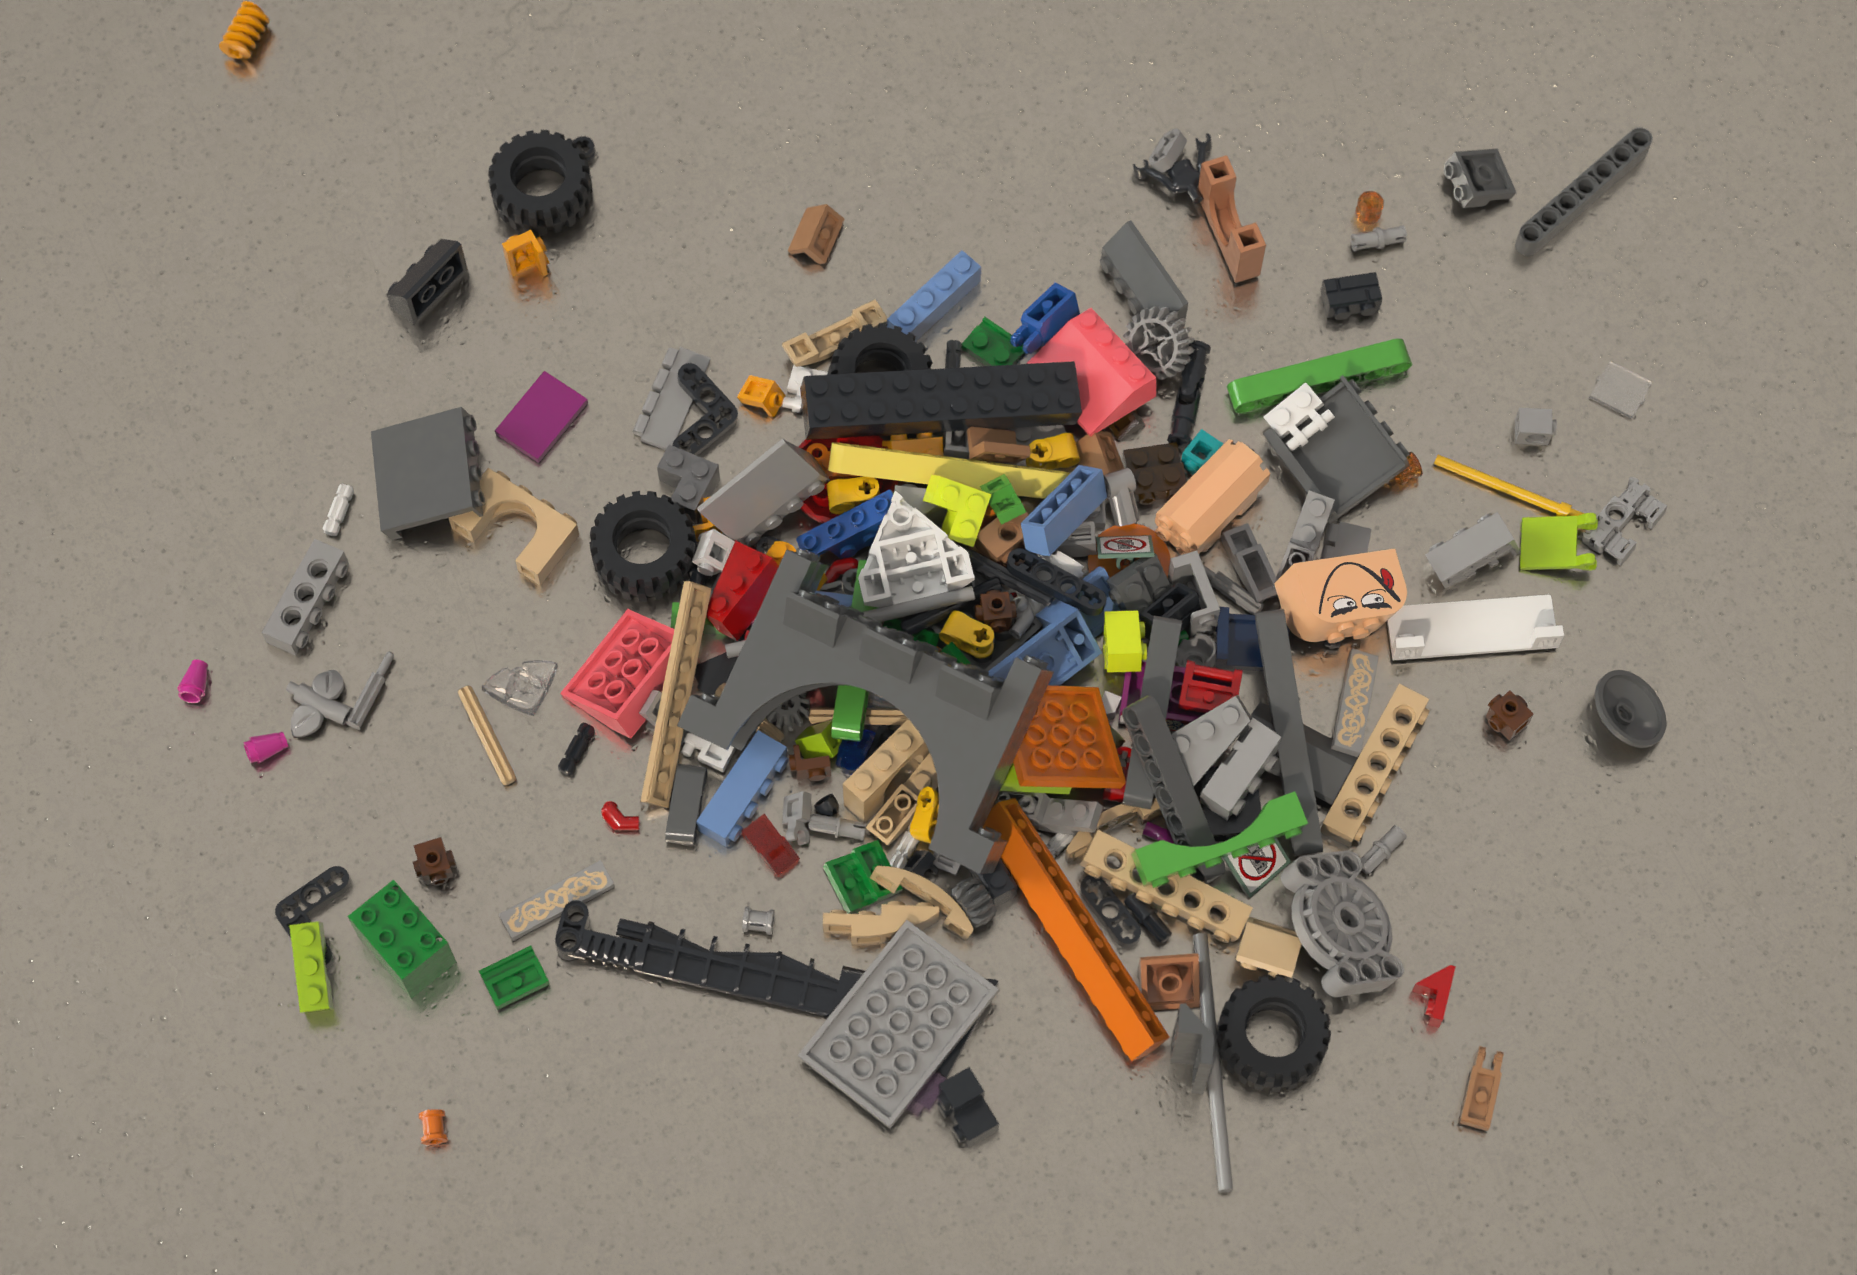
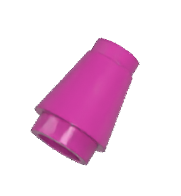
M198 659L192 660L191 665L177 687L179 691L178 696L182 700L189 703H198L205 696L208 668L206 662Z
M283 732L249 737L248 741L243 742L250 763H261L288 747Z

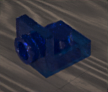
M864 729L861 741L842 740L839 745L836 765L855 772L865 762L876 733Z

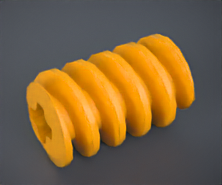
M245 0L242 1L241 7L236 13L237 16H234L232 24L227 29L228 32L225 33L223 41L219 44V48L224 54L235 59L251 57L252 53L250 50H255V42L261 39L259 33H264L265 31L263 25H268L270 22L258 5Z

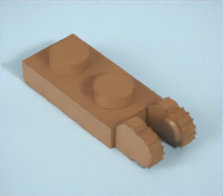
M1479 1046L1475 1063L1471 1068L1459 1123L1488 1131L1502 1073H1500L1504 1052H1496L1493 1058L1492 1070L1482 1068L1486 1056V1047Z

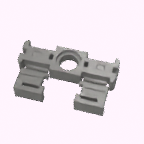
M1630 477L1629 486L1619 498L1614 496L1598 514L1597 529L1591 530L1588 534L1583 532L1582 542L1598 553H1602L1605 547L1606 552L1618 559L1617 564L1620 566L1636 548L1637 542L1631 538L1626 540L1620 532L1634 516V512H1636V515L1641 514V516H1645L1647 518L1646 521L1649 523L1648 528L1652 530L1667 510V505L1653 496H1649L1650 487L1646 484L1640 486L1639 480L1635 477ZM1657 509H1659V510L1656 512V514L1651 518V516L1653 515V513H1654ZM1611 510H1619L1623 513L1624 517L1620 520H1614L1609 517L1608 513ZM1629 544V546L1624 550V552L1621 553V551L1626 547V545Z

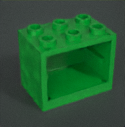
M394 879L348 915L359 939L411 999L457 963L449 943Z

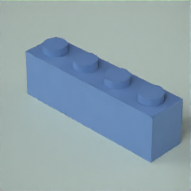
M961 250L887 319V328L894 329L895 325L899 326L904 334L907 335L908 332H911L915 335L916 342L981 282V266Z
M1078 465L1021 522L1027 551L1042 556H1050L1107 498L1102 469Z
M758 730L696 821L698 831L726 848L731 840L735 842L743 830L741 825L745 819H750L755 814L758 808L757 801L761 795L766 796L771 790L774 783L772 779L777 772L781 773L788 764L787 747Z

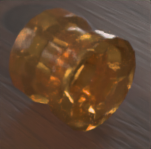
M1375 191L1362 193L1358 198L1355 210L1357 219L1364 224H1374L1379 221L1384 207L1383 197Z
M1409 452L1410 455L1406 457L1410 466L1394 477L1400 485L1407 483L1412 477L1416 479L1423 474L1421 464L1413 452Z

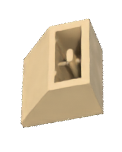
M1249 916L1236 961L1241 962L1240 965L1250 970H1257L1258 967L1268 970V974L1273 977L1284 975L1285 977L1292 978L1302 944L1295 930Z

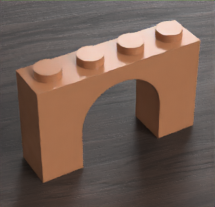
M1225 155L1202 163L1198 190L1203 197L1201 205L1234 282L1237 283L1260 276L1266 244L1257 223L1243 227L1240 223L1234 200L1237 177L1228 156Z

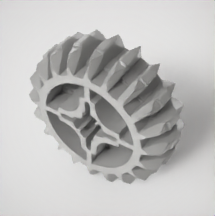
M1154 306L1150 309H1143L1140 314L1134 315L1132 317L1133 321L1126 325L1129 331L1124 333L1123 337L1128 340L1125 343L1140 361L1158 380H1163L1167 377L1171 378L1177 372L1184 370V364L1189 363L1191 360L1188 355L1195 350L1189 344L1194 342L1195 339L1188 337L1187 333L1192 328L1184 327L1183 324L1186 319H1177L1178 311L1170 313L1169 307L1160 309L1159 306ZM1165 339V342L1160 343V345L1152 346L1157 341Z

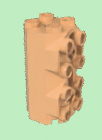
M1228 439L1156 513L1155 523L1158 528L1155 530V533L1163 541H1169L1173 544L1180 555L1196 550L1198 554L1206 552L1220 538L1222 530L1236 515H1242L1256 501L1258 492L1269 482V470L1266 468L1263 471L1260 467V464L1263 462L1262 459L1243 442L1238 441L1235 445H1232L1233 440Z

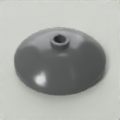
M1613 670L1600 678L1595 689V703L1598 714L1606 728L1616 738L1634 747L1646 748L1660 741L1666 730V714L1659 697L1651 686L1639 676L1625 670Z

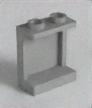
M1198 551L1171 558L1167 578L1171 587L1180 582L1196 591L1199 597L1201 610L1191 614L1188 629L1189 637H1195L1197 633L1207 636L1211 635L1216 630L1220 607Z

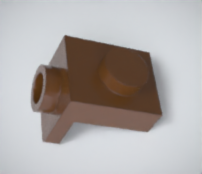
M799 744L793 745L794 754L789 755L790 770L797 772V780L809 779L810 781H820L825 779L826 776H831L829 756L801 759Z

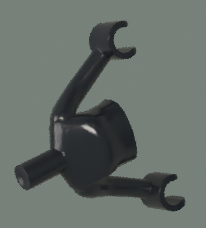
M1206 134L1205 142H1200L1198 138L1195 139L1198 150V170L1193 167L1190 159H1183L1174 163L1166 171L1167 177L1149 167L1147 160H1143V168H1138L1133 164L1135 177L1145 179L1150 175L1174 194L1188 192L1193 203L1199 204L1202 202L1203 197L1197 187L1199 185L1202 163L1206 162V153L1212 149L1211 135Z

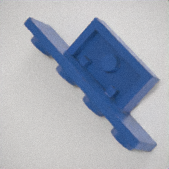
M887 490L798 536L796 540L799 548L819 556L827 551H831L840 559L854 556L857 551L867 546H872L882 520L892 503L891 499L894 492Z

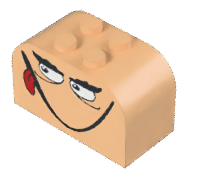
M1395 549L1294 563L1274 583L1281 609H1284L1288 628L1298 638L1309 642L1328 640V643H1336L1342 641L1345 637L1353 636V639L1365 638L1370 633L1379 629L1399 611L1407 597V588Z

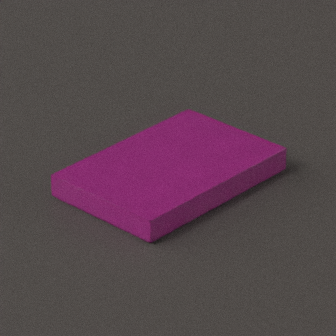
M543 371L495 429V435L539 463L588 404V399L546 371Z

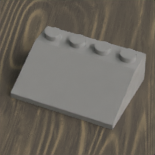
M782 438L698 506L697 509L730 539L750 547L758 543L761 535L767 530L779 526L782 518L787 514L799 510L804 504L803 501L808 497L820 493L830 479L812 454Z

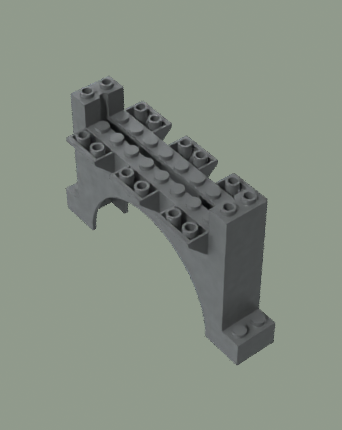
M797 548L796 552L786 550L721 696L712 693L709 695L702 692L701 696L690 695L677 726L725 750L732 746L744 751L748 741L759 725L779 706L802 693L817 688L838 685H850L872 692L890 702L912 722L926 743L933 759L939 787V809L934 835L928 849L979 874L993 873L1007 841L1000 838L1002 833L990 827L983 828L1054 672L1047 669V662L1026 655L1025 659L1015 658L1006 680L1001 677H991L988 675V671L978 666L959 664L956 662L957 658L944 652H938L939 648L924 641L913 640L914 636L904 631L881 627V622L867 616L864 617L863 612L850 606L838 605L840 601L827 595L815 594L827 565L819 562L821 556L800 548Z

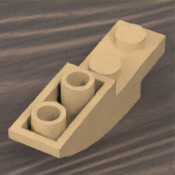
M930 753L905 784L901 783L866 827V829L888 846L909 826L915 813L920 791L925 787H932L939 792L937 774Z
M890 901L888 904H882L881 915H876L872 911L847 914L844 910H831L830 913H823V932L851 933V944L884 943L893 938L906 920L921 931L939 921V907L928 902H920L914 906L905 905L901 901Z

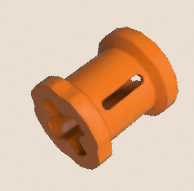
M433 1109L419 1113V1120H422L423 1124L421 1144L437 1145L448 1141L443 1129L444 1110Z

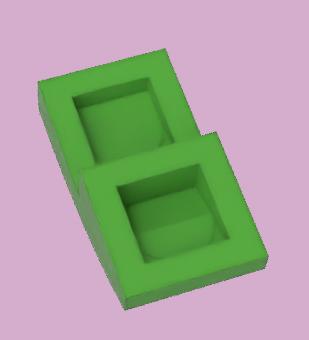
M1005 474L980 486L982 491L991 494L989 504L1001 525L1026 512Z

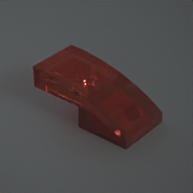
M765 813L741 830V833L776 876L800 859L785 837L779 834Z

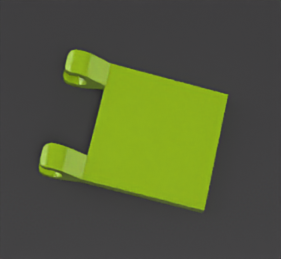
M1596 514L1522 517L1520 569L1577 568L1588 571L1595 570L1597 568V561L1593 553L1577 556L1578 528L1585 530L1597 529L1598 520Z

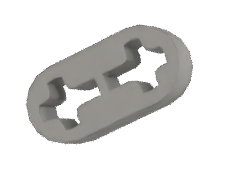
M1179 129L1168 131L1159 141L1149 158V163L1153 169L1163 173L1169 170L1176 162L1187 143V139Z

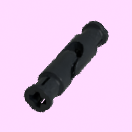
M1194 341L1189 344L1195 350L1188 355L1191 360L1189 363L1184 364L1185 368L1181 372L1183 383L1177 392L1172 415V433L1168 435L1167 439L1168 443L1177 442L1180 448H1186L1191 443L1190 433L1192 426L1196 423L1201 398L1200 389L1204 383L1207 369L1205 366L1206 356L1211 350L1210 345L1203 341ZM1183 400L1186 404L1190 405H1182L1180 401Z

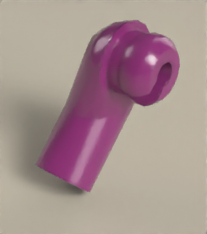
M1147 821L1142 833L1143 835L1157 841L1164 840L1175 844L1168 829Z

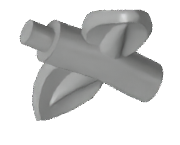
M328 670L318 674L313 680L311 687L303 682L300 685L292 681L289 682L286 691L293 694V699L302 704L295 709L291 719L293 737H304L316 732L321 727L324 718L342 725L346 724L345 721H347L353 708L335 701L344 689L343 678L338 671Z

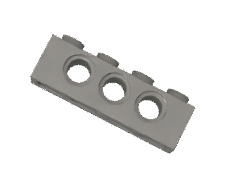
M317 539L313 540L262 631L266 643L293 655H296L300 648L305 647L309 639L310 629L313 624L316 625L320 621L324 604L332 599L338 579L343 578L348 570L349 564L344 551ZM318 572H327L322 578L315 577ZM306 595H314L309 601H301ZM294 618H300V619H301V620H300L297 624H295V625H289V624H288V623L290 622V620H292V619H294Z

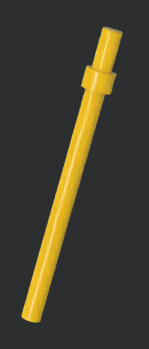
M1439 454L1434 462V465L1555 513L1556 516H1578L1585 514L1572 509L1570 504L1565 502L1560 504Z

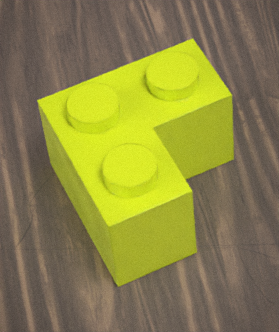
M931 475L923 501L947 509L941 530L948 535L949 539L974 547L991 494L941 476Z
M1104 611L1103 658L1104 669H1107V672H1141L1142 660H1147V645L1141 640L1145 639L1144 622H1139L1138 611Z

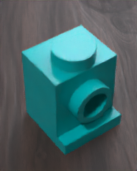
M1201 429L1182 453L1181 462L1184 463V469L1189 474L1194 475L1224 443Z

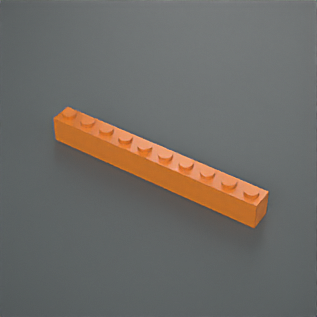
M1012 798L998 802L992 807L983 828L990 827L1002 833L1000 838L1007 841L1000 857L1002 862L1008 868L1017 886L1020 887L1026 896L1030 907L1044 924L1046 932L1053 938L1060 954L1071 966L1075 977L1089 994L1091 1002L1098 1008L1106 1021L1107 1027L1116 1036L1123 1052L1128 1055L1131 1061L1149 1055L1169 1039L1170 1036L1017 800Z

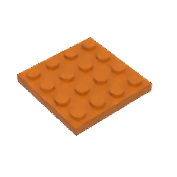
M1047 686L1013 761L1019 786L1121 789L1125 785L1126 780L1099 687Z

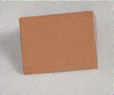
M1198 953L1140 957L1138 965L1139 988L1152 1010L1179 1009L1180 1003L1187 1004L1189 1008L1200 1007Z

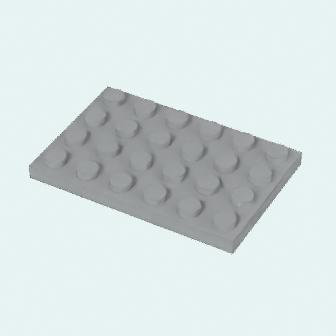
M906 920L798 1054V1057L883 1124L891 1128L997 995L999 989Z

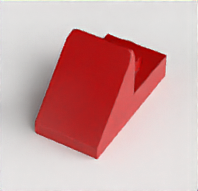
M1449 965L1417 982L1412 989L1414 993L1432 997L1428 999L1425 1015L1430 1016L1429 1026L1439 1028L1443 1021L1456 966Z

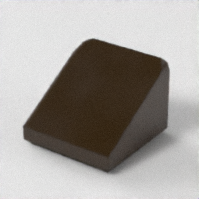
M1136 410L1109 425V428L1118 440H1122L1141 429L1145 423Z

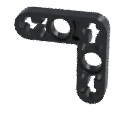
M686 363L678 370V383L703 410L705 415L674 440L672 446L679 449L680 444L687 446L692 442V437L690 436L692 435L695 442L690 445L689 452L698 456L737 423L738 411L735 405L700 367L693 363ZM686 372L689 375L695 373L694 380L699 385L696 391H693L695 390V383L691 379L684 380ZM705 390H710L714 392L715 399L711 402H704L700 398V394ZM721 411H723L724 413H728L730 411V420H728L727 418H723L719 422L718 427L720 429H718L715 422H717L721 418ZM702 426H708L712 429L713 434L709 438H702L697 433L698 429Z
M333 866L277 904L275 915L290 938L289 925L312 922L309 919L311 915L344 894L350 888L351 878L347 870L341 866ZM335 875L339 878L342 877L343 883L339 886L333 883L332 877ZM324 882L326 887H328L330 893L326 894L324 888L320 884ZM311 890L321 892V898L316 903H308L305 900L306 894ZM296 900H301L306 908L304 911H302ZM284 909L294 910V917L284 916ZM326 943L325 966L326 970H329L334 963V955Z

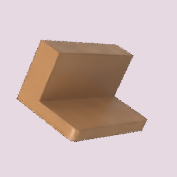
M827 204L808 207L803 214L788 252L791 254L806 253L818 264L826 263L845 219Z
M970 427L967 429L970 460L1017 464L1031 456L1030 446L1018 445L1016 443V433L1014 431Z
M1099 431L1091 437L1087 434L1075 442L1080 457L1078 465L1102 469L1103 475L1124 469L1111 432Z

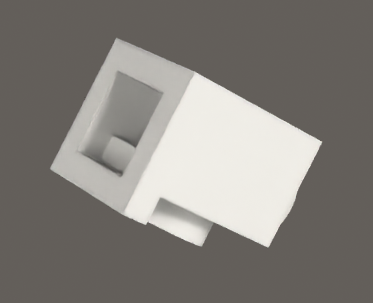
M715 529L699 534L698 539L700 541L692 562L698 565L697 570L701 574L712 576L722 572L735 541Z

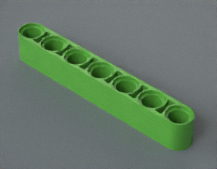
M1397 338L1239 378L1230 382L1227 385V390L1235 412L1246 413L1280 404L1304 383H1307L1315 394L1330 391L1341 383L1340 376L1342 375L1348 382L1353 379L1356 384L1404 372L1412 366V362L1404 340Z
M860 559L858 563L851 607L861 612L879 608L864 605L858 580L859 574L867 561ZM838 685L831 730L833 739L862 740L869 691L850 685Z

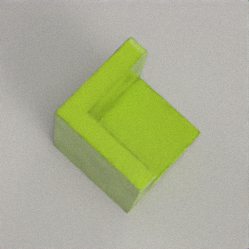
M833 720L809 726L795 739V743L799 744V750L804 759L822 756L832 758L846 744L842 739L832 738Z

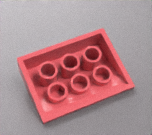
M1092 308L1068 321L1026 363L1075 361L1082 410L1077 423L1090 437L1156 397V377Z
M627 609L560 694L610 729L632 738L646 721L639 712L652 690H658L662 693L675 629Z

